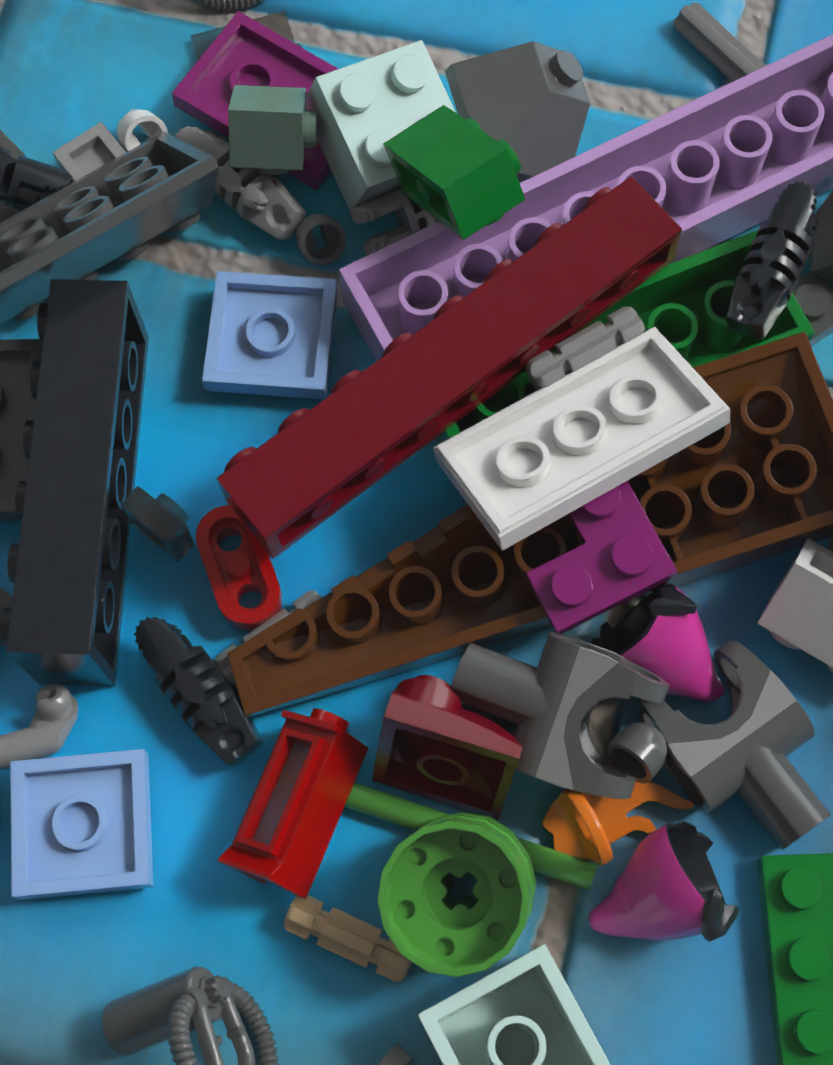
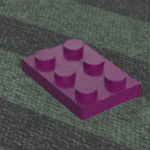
M238 11L174 89L172 98L175 107L229 138L228 108L234 85L306 88L307 96L316 77L338 70V68ZM317 141L316 148H306L303 170H291L287 173L313 189L318 190L332 171Z

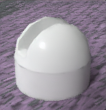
M132 109L125 114L117 123L116 131L119 143L126 152L141 145L132 132L137 125L149 137L144 142L162 132L168 133L166 125L160 118L150 111Z

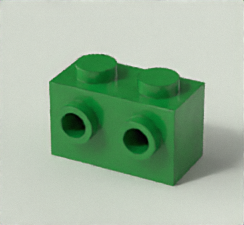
M445 105L437 108L383 143L403 193L462 240H465L481 228L497 222L503 217L504 213L525 200L517 177L522 168L513 148L505 140L500 139L496 141L487 135L473 118L464 119Z

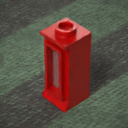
M313 708L310 717L287 710L282 711L281 716L286 719L233 843L218 858V862L262 884L269 881L303 899H306L369 749L347 733L350 725L348 721L318 708Z

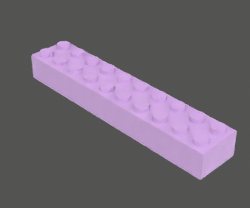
M833 34L521 182L520 185L525 200L504 213L500 220L481 228L465 240H462L439 221L340 268L339 274L343 302L375 360L378 361L382 358L383 351L395 338L407 332L415 334L433 321L436 311L446 301L457 295H461L464 298L481 286L486 275L498 263L506 259L515 261L529 251L538 236L549 226L555 223L564 225L581 213L585 203L597 191L605 187H609L612 190L630 176L682 228L675 260L671 263L702 252L767 220L776 201L779 200V195L782 194L783 189L788 187V184H794L795 181L798 183L804 181L805 184H810L811 189L815 190V196L832 188Z

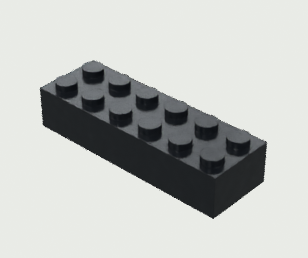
M51 279L48 303H40L37 313L38 336L43 341L41 361H33L30 371V389L32 397L36 399L34 420H27L23 429V451L25 457L29 459L27 481H19L15 494L16 515L19 520H22L19 543H12L8 553V577L10 582L14 583L12 607H5L1 614L0 641L2 647L7 648L6 652L39 685L60 684L115 687L149 336L128 281Z

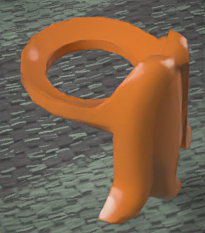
M636 782L631 797L628 799L607 798L565 789L550 806L543 817L542 825L553 834L554 850L577 858L592 859L599 866H602L613 859L611 843L634 830L644 831L648 834L656 830L650 819L640 815L627 817L626 813L646 801H655L680 810L691 809L694 807V803L653 782L646 784Z

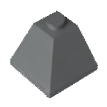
M532 41L453 63L445 70L458 115L464 119L473 118L487 135L496 141L503 139L513 148L522 168L521 172L517 174L519 182L532 178L575 157L589 110L590 100L582 80V67L574 54Z

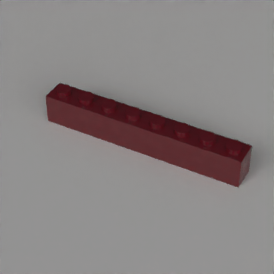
M632 176L612 190L609 187L600 189L585 203L581 213L564 225L555 223L549 226L538 236L533 247L515 261L506 259L498 263L486 275L481 286L464 298L461 295H457L446 301L436 311L433 321L415 334L407 332L398 336L385 348L382 358L363 372L354 370L343 376L333 386L330 396L310 410L307 408L299 409L288 416L279 426L277 434L257 449L255 447L246 448L232 457L226 464L224 473L216 478L226 502L270 557L274 559L524 373L528 360L546 350L552 352L556 349L554 345L579 332L674 261L682 228Z

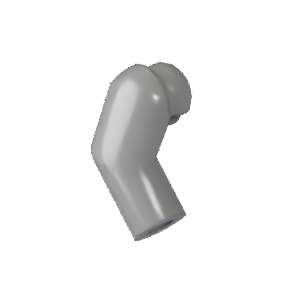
M51 684L42 688L36 695L37 711L29 727L0 735L1 769L10 767V761L39 759L53 755L61 749L78 718L77 700L70 695L69 690L65 686Z

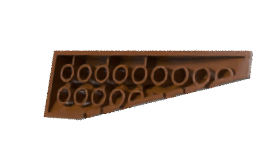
M805 331L693 367L730 408V423L628 480L678 572L674 578L618 606L645 598L653 591L659 589L660 586L674 584L676 587H680L802 547L808 538L817 542L833 536V399ZM467 504L438 522L437 527L413 542L409 540L387 554V558L356 577L352 575L331 588L332 592L305 609L299 608L227 653L245 716H254L460 656L465 653L471 643L486 648L551 628V624L526 579V573L583 545L568 516H563L502 551Z

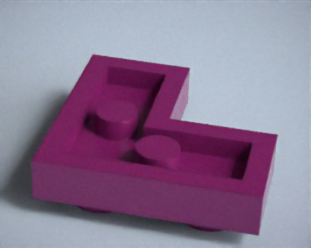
M626 481L567 514L583 545L526 573V579L554 632L563 634L674 578L678 571L629 482Z

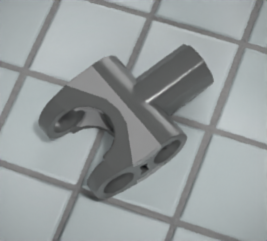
M549 632L538 667L471 643L459 662L451 688L462 704L517 724L514 737L522 746L516 767L517 770L562 788L601 797L628 799L633 792L636 778L612 766V760L600 754L592 743L588 729L590 714L599 701L613 697L629 700L631 695L650 702L664 703L669 684L654 673L615 652L570 636Z
M730 640L714 651L716 664L727 680L724 685L731 698V712L728 719L717 724H700L689 720L679 710L674 712L665 701L664 703H655L644 700L638 704V712L642 723L656 727L665 737L667 754L664 765L699 809L709 813L738 792L781 850H784L831 815L786 757L813 738L815 731L808 715L783 682L749 649L736 641Z

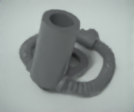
M192 967L112 1000L103 1011L102 1026L104 1035L113 1050L122 1056L132 1055L168 1040L169 1045L172 1046L170 1052L174 1055L172 1060L174 1063H177L176 1065H195L197 1058L194 1057L195 1052L191 1050L193 1045L190 1043L191 1038L189 1035L190 1031L196 1030L205 1065H225L218 1046L222 1044V1037L215 1036L212 1022L223 1019L227 1029L226 1035L231 1039L236 1050L238 1065H255L253 1047L241 1018H245L244 1021L248 1024V1029L252 1030L251 1035L255 1036L253 1039L257 1043L255 1048L259 1050L257 1051V1056L260 1057L258 1064L278 1065L276 1062L278 1061V1056L275 1054L277 1053V1048L274 1047L276 1041L271 1039L274 1033L269 1031L271 1025L266 1023L267 1017L263 1016V1010L259 1009V1004L254 1001V997L250 996L248 991H244L243 987L232 983L226 977L214 976L204 967Z

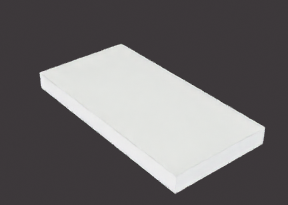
M653 327L582 368L565 375L564 378L552 385L537 390L433 447L436 462L503 551L730 423V408L658 329Z

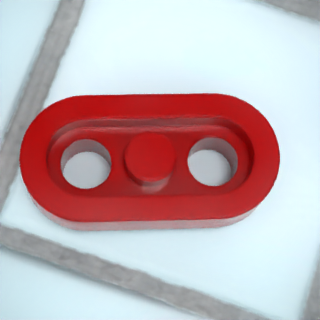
M229 505L220 506L209 511L198 524L196 543L215 599L223 617L229 624L241 630L252 631L281 610L283 601L282 591L269 554ZM228 536H238L242 539L240 546L233 551L220 549V544ZM254 591L262 595L261 602L254 608L248 609L239 605L241 597L247 592Z

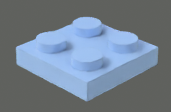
M217 271L202 376L205 391L326 399L338 297L337 279Z
M145 749L10 761L11 888L13 898L24 900L153 887L149 754Z

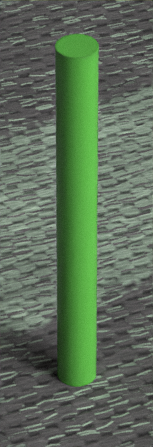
M355 782L345 804V808L413 831L419 830L437 817L450 815ZM519 838L530 854L534 872L590 890L597 869L596 863Z

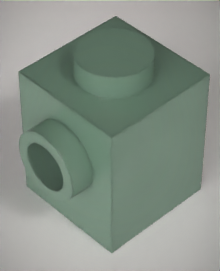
M234 85L228 108L230 167L258 168L259 171L271 175L285 174L291 170H303L306 148L317 147L318 129L317 111L306 110V88Z

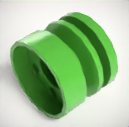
M459 812L433 819L397 845L382 870L377 901L384 930L402 956L427 972L458 977L485 971L510 953L523 932L533 910L537 881L530 854L514 831L490 816ZM450 872L457 878L464 876L467 872L474 875L477 882L472 892L478 899L475 901L469 895L463 896L459 901L453 898L449 891L452 889L454 881L448 873Z

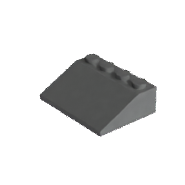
M162 132L1 222L0 320L2 323L11 318H14L15 321H22L37 314L40 303H46L44 299L49 297L51 279L95 280L98 276L97 269L117 258L119 262L133 259L149 248L148 240L167 229L170 233L186 229L197 222L200 218L199 211L213 204L219 170L214 157L166 132Z

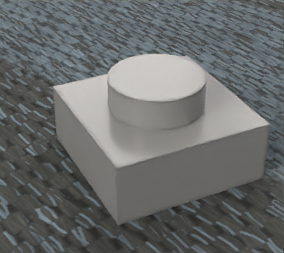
M100 122L52 153L60 169L72 175L73 183L126 152L104 124Z

